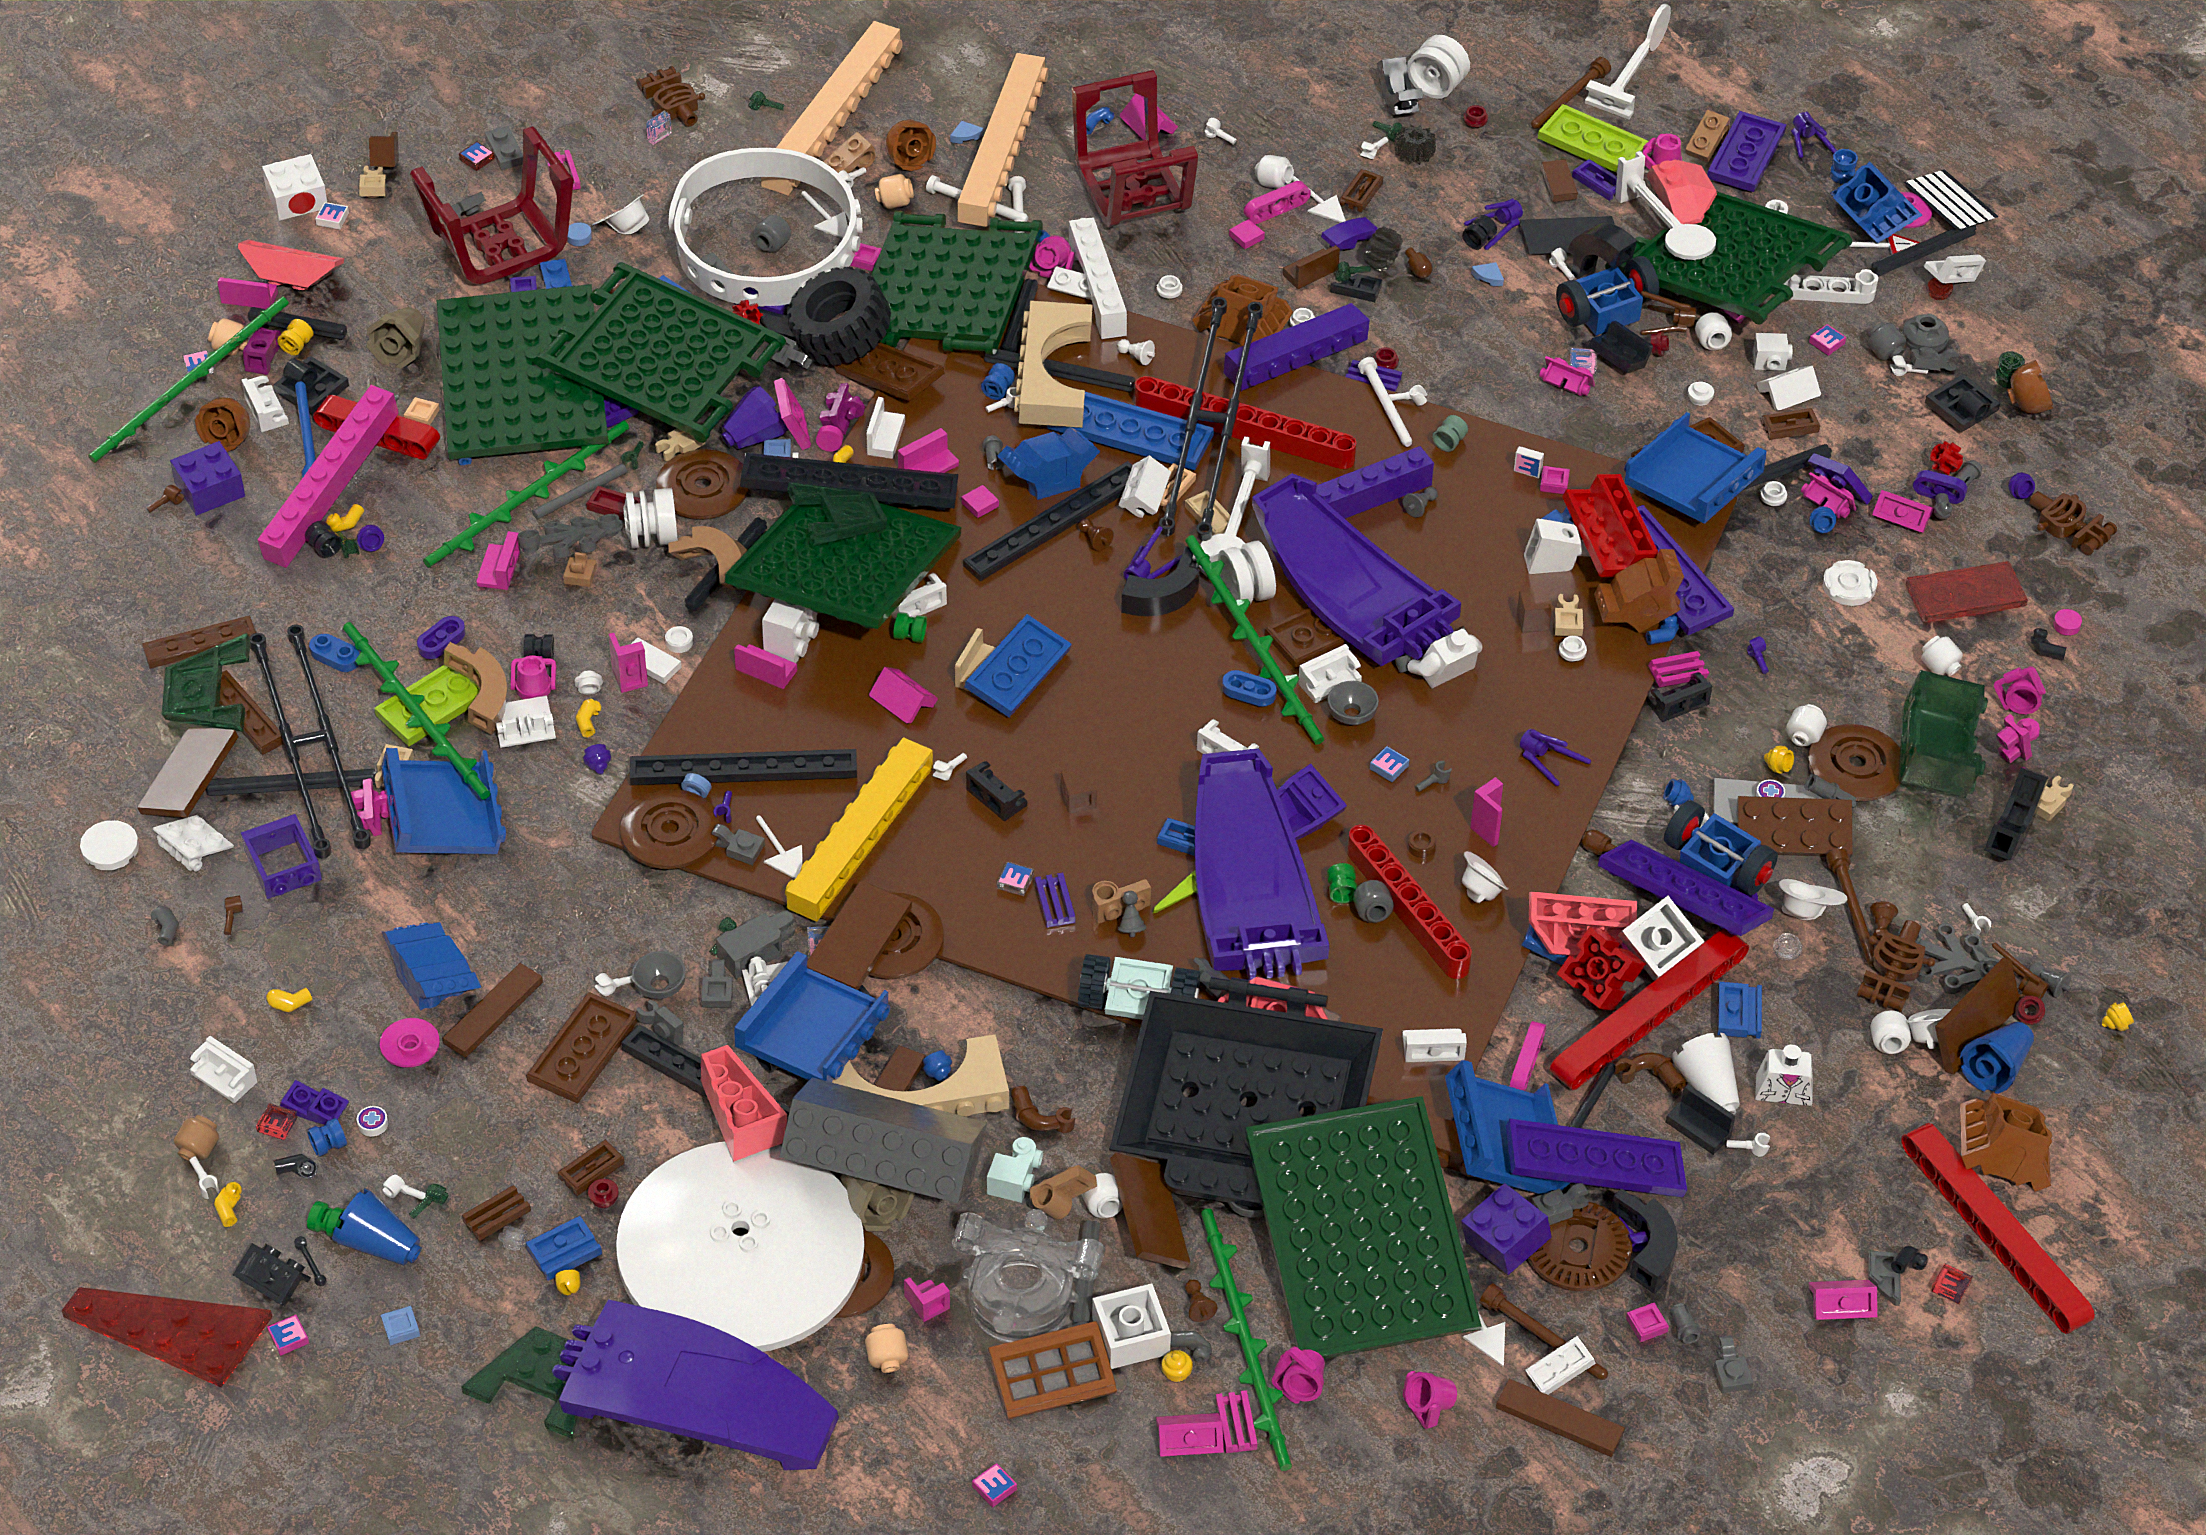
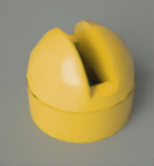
M576 1270L558 1272L555 1275L558 1291L567 1296L576 1293L580 1288V1273Z

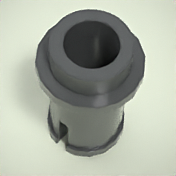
M994 435L984 439L982 449L986 452L988 468L994 470V462L995 469L999 470L1005 465L997 456L1001 452L1003 442Z
M1976 460L1966 461L1962 465V470L1955 477L1963 480L1968 487L1974 479H1978L1981 476L1982 466Z
M1679 1303L1674 1305L1670 1309V1315L1677 1326L1679 1340L1685 1344H1692L1698 1341L1701 1327L1695 1323L1688 1304Z

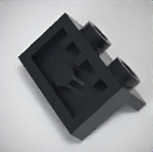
M1617 321L1611 322L1607 334L1591 338L1588 346L1626 373L1645 368L1653 349L1652 344Z
M252 1243L233 1276L277 1303L286 1306L300 1281L303 1280L308 1283L311 1277L303 1273L305 1266L289 1258L285 1262L280 1259L279 1256L282 1252L265 1243L264 1247L261 1248Z

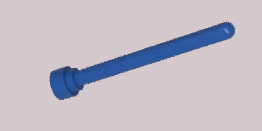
M299 381L295 385L306 463L301 472L303 478L315 462L316 456L306 385L304 382Z

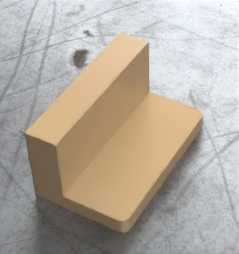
M976 629L955 664V687L969 691L964 687L966 680L996 648L983 643V629Z

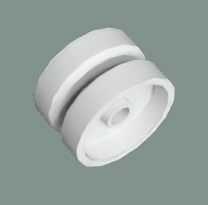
M1445 35L1431 36L1407 62L1409 79L1416 89L1422 88V93L1426 96L1437 99L1447 97L1470 71L1468 54L1462 45L1453 38Z
M1260 541L1245 543L1240 550L1237 547L1220 550L1218 561L1222 560L1225 564L1220 577L1235 600L1248 598L1251 604L1253 598L1256 601H1263L1274 597L1276 593L1275 574L1268 552Z

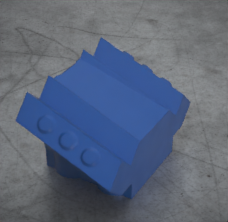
M1870 161L1866 165L1861 166L1850 181L1830 192L1843 209L1877 243L1892 236V234L1900 231L1903 227L1913 223L1914 220L1922 216L1913 204Z
M1069 427L1062 435L1050 432L1023 440L1016 449L1006 446L997 456L1018 477L1026 480L1029 493L1039 500L1079 488L1083 469L1100 451L1081 432Z
M424 922L419 925L413 924L407 925L404 928L395 927L393 930L381 931L392 955L396 975L419 1010L436 1007L442 1000L450 996H459L466 990L481 988L475 972H471L465 957L452 938L445 934L440 922Z

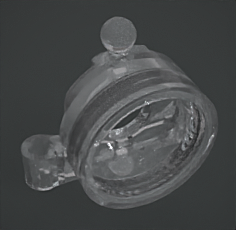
M1033 1209L1024 1218L1026 1228H1013V1231L998 1228L978 1214L962 1213L951 1244L959 1252L976 1256L971 1267L964 1269L963 1278L968 1279V1302L973 1320L990 1337L1009 1343L1057 1331L1065 1324L1071 1312L1072 1302L1077 1303L1078 1294L1072 1290V1277L1083 1280H1094L1098 1277L1106 1251L1105 1246L1101 1242L1088 1238L1074 1242L1053 1240L1052 1236L1043 1232L1048 1226L1047 1215L1039 1209ZM1028 1265L1039 1268L1042 1276L1032 1287L1014 1289L1007 1286L1001 1280L999 1273L1004 1267Z

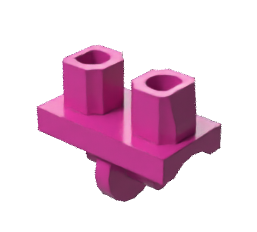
M2009 714L2004 718L2005 728L1996 734L1999 744L2002 745L1998 748V752L2009 764L2019 756L2027 761L2032 757L2030 741L2037 739L2040 734L2039 724L2031 718L2022 719L2016 724L2014 717Z
M370 778L363 780V789L353 791L351 795L356 810L364 808L363 811L357 812L358 816L362 819L364 828L366 830L370 829L373 836L382 835L381 816L383 818L389 817L386 792L381 791L379 795L377 791H374L373 781Z

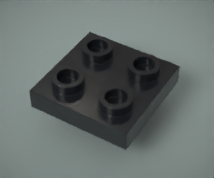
M312 356L307 357L304 361L295 357L290 359L285 365L283 377L274 384V390L279 395L298 405L295 385L299 381L304 382L307 391L309 413L314 414L328 395L337 396L349 386V380Z
M1965 374L1926 395L1925 404L1961 433L1999 411L2000 402Z

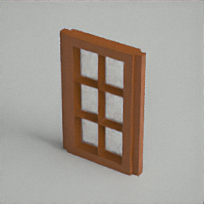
M1097 1321L988 1347L989 1357L1008 1420L1117 1393L1116 1383Z

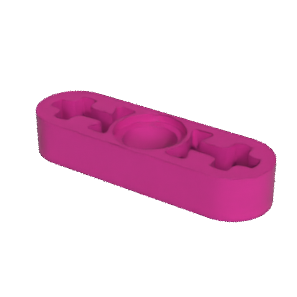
M1295 181L1249 201L1244 208V215L1254 224H1259L1303 205L1310 198L1311 190L1302 181Z
M1531 1021L1513 1071L1510 1087L1526 1091L1544 1040L1546 1024Z

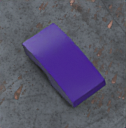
M1366 217L1336 224L1322 232L1321 237L1329 243L1330 247L1336 245L1342 251L1343 249L1355 248L1357 240L1377 239L1380 229Z
M295 1080L281 1100L279 1108L306 1120L326 1125L327 1121L333 1118H337V1120L340 1118L349 1101L325 1088L318 1092Z

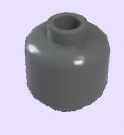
M768 215L754 229L756 245L767 252L778 251L791 237L789 224L785 219L777 215Z
M1881 322L1872 328L1867 335L1869 337L1867 342L1869 348L1882 361L1902 355L1905 351L1903 347L1906 343V338L1893 323L1884 324Z
M1369 880L1360 884L1354 891L1353 902L1362 920L1368 923H1377L1385 920L1392 913L1394 907L1393 900L1384 883L1378 880Z

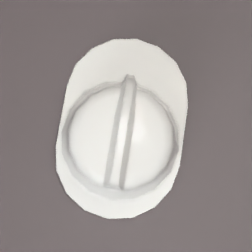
M644 194L624 209L592 225L604 220L621 234H632L649 222V216L640 201Z
M1466 851L1464 853L1468 865L1463 875L1462 883L1467 888V894L1476 903H1480L1484 899L1491 901L1503 889L1508 890L1498 873L1487 862L1472 852Z
M1783 879L1779 882V887L1784 891L1782 911L1798 919H1816L1822 915L1827 905H1839L1848 900L1844 893L1835 889L1809 885L1792 879Z
M1951 1009L1927 1010L1911 1015L1906 1023H1909L1913 1039L1918 1043H1927L1929 1049H1935L1938 1043L1935 1026Z

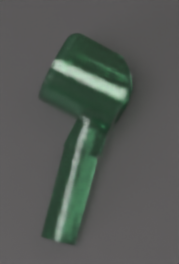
M761 91L754 92L750 96L751 102L748 104L752 110H758L762 105L783 110L785 106L784 104L766 99Z
M1378 121L1373 122V127L1388 132V138L1392 142L1401 141L1404 135L1401 132L1403 129L1401 123L1396 122L1391 126Z
M1343 261L1338 264L1336 279L1344 282L1349 280L1351 274L1370 272L1371 268L1370 266L1354 267Z
M639 441L633 451H627L622 454L621 460L625 467L628 462H632V469H638L637 458L644 443Z
M338 531L337 534L342 539L341 547L344 558H349V554L359 555L357 540L347 539L341 531Z
M726 917L719 924V930L722 933L737 928V923L730 917ZM716 943L709 951L713 956L717 954Z
M439 1184L429 1185L425 1198L409 1213V1216L415 1219L432 1202L443 1205L449 1196L445 1192L446 1188Z

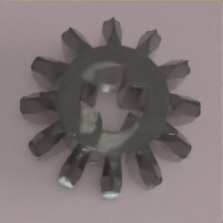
M1410 124L1409 128L1402 127L1401 131L1396 134L1394 150L1395 155L1400 156V161L1407 160L1409 165L1412 162L1420 165L1422 161L1429 162V159L1434 156L1436 138L1435 134L1430 132V128L1423 129L1421 125L1414 127Z
M1384 226L1378 228L1375 234H1372L1363 255L1365 263L1375 270L1378 269L1382 272L1388 270L1391 264H1394L1399 251L1402 249L1403 239L1401 235L1391 228L1388 229Z

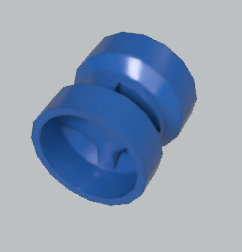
M1839 149L1833 154L1830 177L1834 182L1845 184L1855 176V167L1858 162V156L1855 152L1849 149Z
M994 364L989 371V375L985 377L981 384L983 393L994 400L1002 399L1008 387L1015 380L1014 371L1005 364Z
M337 1118L327 1121L326 1125L322 1127L314 1126L307 1129L310 1143L318 1157L327 1154L328 1150L332 1148L340 1149L347 1146L345 1134Z

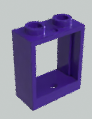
M296 814L241 832L244 851L267 899L322 880L319 862ZM296 842L306 863L267 876L258 855Z

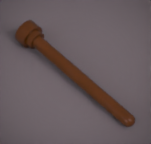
M1597 57L1590 64L1589 72L1531 121V127L1538 129L1552 117L1562 104L1566 105L1582 91L1590 80L1604 78L1611 72L1609 61L1604 57Z
M1834 849L1826 855L1828 867L1837 874L1842 891L1847 896L1848 900L1846 903L1866 962L1869 966H1874L1872 963L1874 946L1868 942L1870 934L1848 872L1849 865L1851 864L1849 854L1846 849Z
M1490 1284L1482 1294L1479 1301L1481 1305L1488 1310H1501L1553 1348L1558 1349L1567 1343L1564 1339L1506 1300L1507 1296L1504 1294V1290L1496 1284ZM1597 1362L1586 1370L1599 1380H1605L1608 1377V1371Z

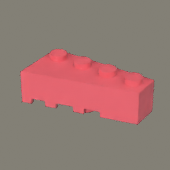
M728 1045L701 1054V1083L733 1162L782 1144L787 1126V1113Z

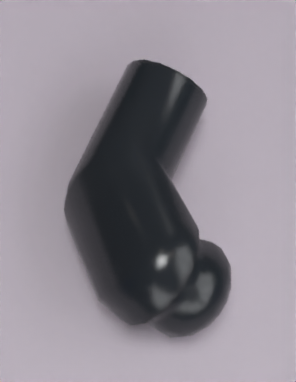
M2042 628L2034 629L2030 640L2039 654L2064 660L2067 647L2051 644L2047 640V630Z
M303 1154L274 1160L277 1175L292 1171L302 1178L310 1179L318 1171L317 1164Z
M1905 1246L1891 1263V1268L1899 1274L1904 1273L1907 1267L1923 1270L1928 1263V1256L1920 1253L1921 1251L1917 1248Z

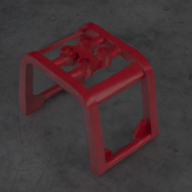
M1150 70L1072 87L1076 162L1082 181L1104 224L1107 227L1118 225L1121 221L1175 209L1179 211L1190 209L1192 206L1198 153L1194 146L1171 150L1169 156L1163 157L1158 141L1157 75L1155 71ZM1132 85L1133 93L1144 96L1146 140L1087 152L1086 111L1100 101L1101 91ZM1147 158H1150V159H1151V160L1143 161V162H1139V163L1137 162L1138 160H1142V159H1147ZM1169 166L1183 167L1180 188ZM1111 167L1109 179L1097 182L1092 170ZM1160 178L1163 185L1155 187L1148 184V181ZM1109 190V197L1105 198L1102 191ZM1168 194L1172 201V204L1121 215V211L1131 210L1132 204L1154 205L1158 196Z
M533 126L523 129L521 191L514 200L460 220L449 203L443 204L435 193L433 180L423 166L415 168L410 172V177L431 230L443 239L458 260L462 273L472 283H489L541 262L548 261L557 256L567 243L574 179ZM538 151L542 153L550 164V179L556 191L555 229L533 201ZM522 212L543 240L545 246L527 252L524 239L517 236L513 224L504 219ZM494 223L497 227V234L490 237V232L481 228ZM472 232L476 249L484 251L487 264L490 267L476 270L471 263L463 234ZM508 247L510 255L514 258L504 261L501 250Z

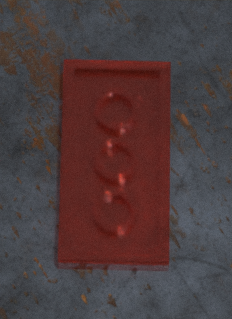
M2009 561L1907 577L1906 586L1924 623L2024 607L2028 602Z

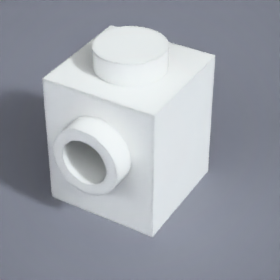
M1756 333L1753 346L1755 370H1786L1787 360L1792 359L1793 351L1792 344H1788L1787 334Z

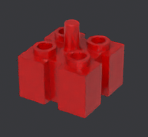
M1589 927L1576 945L1581 949L1578 956L1569 955L1557 972V975L1573 988L1585 990L1582 995L1598 1008L1614 1011L1626 993L1621 987L1625 981L1634 982L1646 963L1630 950L1617 948L1620 942L1603 929Z

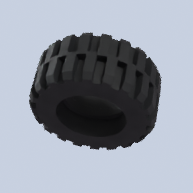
M838 267L831 268V271L826 273L825 271L820 272L816 278L807 280L806 285L796 291V297L792 298L787 312L789 329L803 353L808 355V358L812 361L824 365L831 363L834 366L841 365L842 362L847 364L854 362L855 358H862L867 355L870 349L874 350L878 346V341L883 340L885 337V329L889 328L891 321L889 303L874 277L864 270L858 268L854 270L853 267H843V269ZM845 311H848V312H847L845 315H843L842 317H840V318H838V319H836V320L830 321L832 318H834V317L837 316L838 314H840V313H842V312H845Z

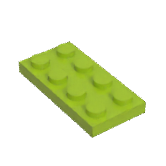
M1564 104L1538 131V139L1586 160L1590 159L1596 164L1616 173L1618 170V158L1624 157L1626 161L1634 159L1636 152H1642L1643 146L1648 142V140Z
M446 665L441 666L406 688L410 694L423 695L425 697V700L419 706L434 724L448 723L467 711L480 692L474 681ZM397 695L374 708L375 715L408 746L429 735L423 727L408 728L406 723L412 714Z

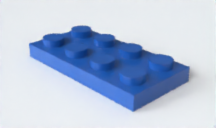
M1026 614L966 680L964 687L1007 717H1010L1070 651L1072 644Z

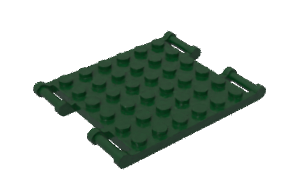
M1716 191L1717 195L1710 208L1704 214L1702 222L1696 224L1706 227L1713 232L1716 238V246L1712 254L1696 260L1682 259L1674 256L1665 246L1666 234L1670 230L1667 226L1651 240L1639 236L1636 237L1637 243L1633 258L1644 256L1651 262L1656 271L1660 288L1749 317L1755 324L1761 325L1767 320L1768 315L1782 302H1787L1793 297L1792 289L1784 285L1788 279L1805 264H1809L1815 271L1821 272L1827 267V262L1842 249H1847L1853 241L1851 236L1845 232ZM1830 242H1834V244H1832V245H1831L1826 251H1824L1821 255L1818 254V253H1819L1822 249H1824ZM1626 262L1618 267L1624 275ZM1608 263L1605 264V269L1612 268ZM1772 294L1775 295V296L1772 297L1765 305H1763L1761 308L1758 307V306H1759L1762 302H1764L1770 295H1772Z
M895 211L892 226L871 274L878 283L891 309L889 328L885 329L886 335L878 343L895 348L900 337L943 340L944 351L953 352L954 349L984 351L986 354L995 355L1043 230L1042 220L1022 222L992 217L989 231L945 228V214L937 213L935 216L905 214L904 211ZM904 224L928 225V226H933V227H927V226H924V227H921V226H906V225H904ZM1001 230H1004V231L1030 232V234H1027V233L1000 232V231H1001Z
M619 262L602 286L590 294V299L594 304L602 305L581 330L569 325H563L558 331V336L544 352L538 353L534 358V362L541 369L549 368L689 433L698 442L704 443L710 437L711 430L724 415H728L733 409L732 402L720 396L723 390L742 368L747 370L752 377H760L768 361L786 345V339L779 333L628 264ZM621 279H625L612 294L609 293ZM764 341L769 343L756 360L751 359L752 355ZM566 342H570L557 358L553 357ZM710 406L716 407L703 425L697 423Z

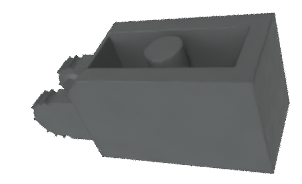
M787 910L771 917L764 913L756 918L749 919L745 924L731 931H726L716 938L717 957L725 959V967L735 979L743 976L742 970L749 969L752 958L761 957L762 960L768 963L781 955L782 943L795 934L793 913Z

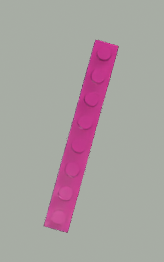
M370 385L258 538L263 559L285 568L288 567L307 541L305 533L308 527L314 522L322 520L399 414L394 393Z

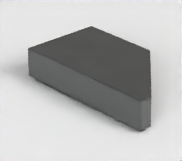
M1869 1250L1867 1256L1868 1280L1876 1285L1877 1290L1893 1305L1900 1306V1274L1894 1272L1891 1268V1263L1898 1253Z

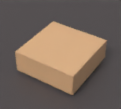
M415 397L404 413V417L430 425L440 410L439 404Z

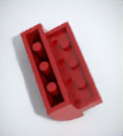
M1597 474L1590 489L1565 490L1562 498L1600 577H1614L1615 574L1643 558L1657 557L1659 552L1621 474Z

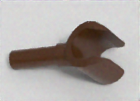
M168 485L163 492V496L147 506L146 509L150 513L168 501L176 505L180 504L184 500V495L181 494L182 490L174 485Z
M240 895L225 899V935H231L234 913L243 912Z

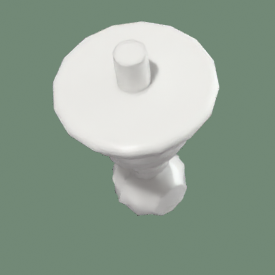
M1121 339L1117 344L1119 352L1127 353L1129 351L1142 365L1149 364L1155 356V346L1151 340L1130 344L1128 340Z

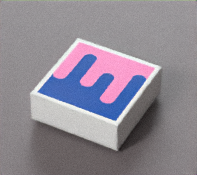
M324 202L315 218L316 225L341 229L349 214L348 206Z
M1519 446L1516 451L1514 471L1539 478L1542 473L1544 453Z

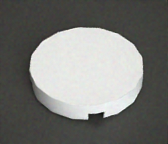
M1845 560L1838 561L1832 567L1826 569L1822 586L1825 593L1833 601L1843 605L1856 606L1869 602L1873 598L1878 580L1875 573L1871 569L1870 571L1866 569L1864 564Z
M104 821L86 830L81 838L80 849L84 861L88 865L90 863L99 870H115L130 863L129 859L133 855L135 858L139 849V841L135 830L127 823Z

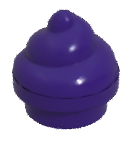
M2017 473L2008 482L2009 492L2017 499L2028 498L2035 490V482L2029 474Z
M366 525L357 534V543L365 551H376L384 542V534L376 525Z
M604 744L592 745L584 750V764L597 774H603L604 770L608 767V763L611 761L610 750H607Z

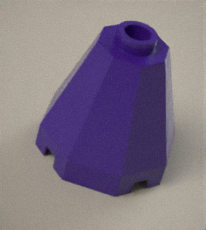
M755 386L746 392L721 427L723 430L721 437L728 447L734 446L736 449H740L779 437L789 430L781 418L780 411L777 413L774 408L777 404L761 386Z

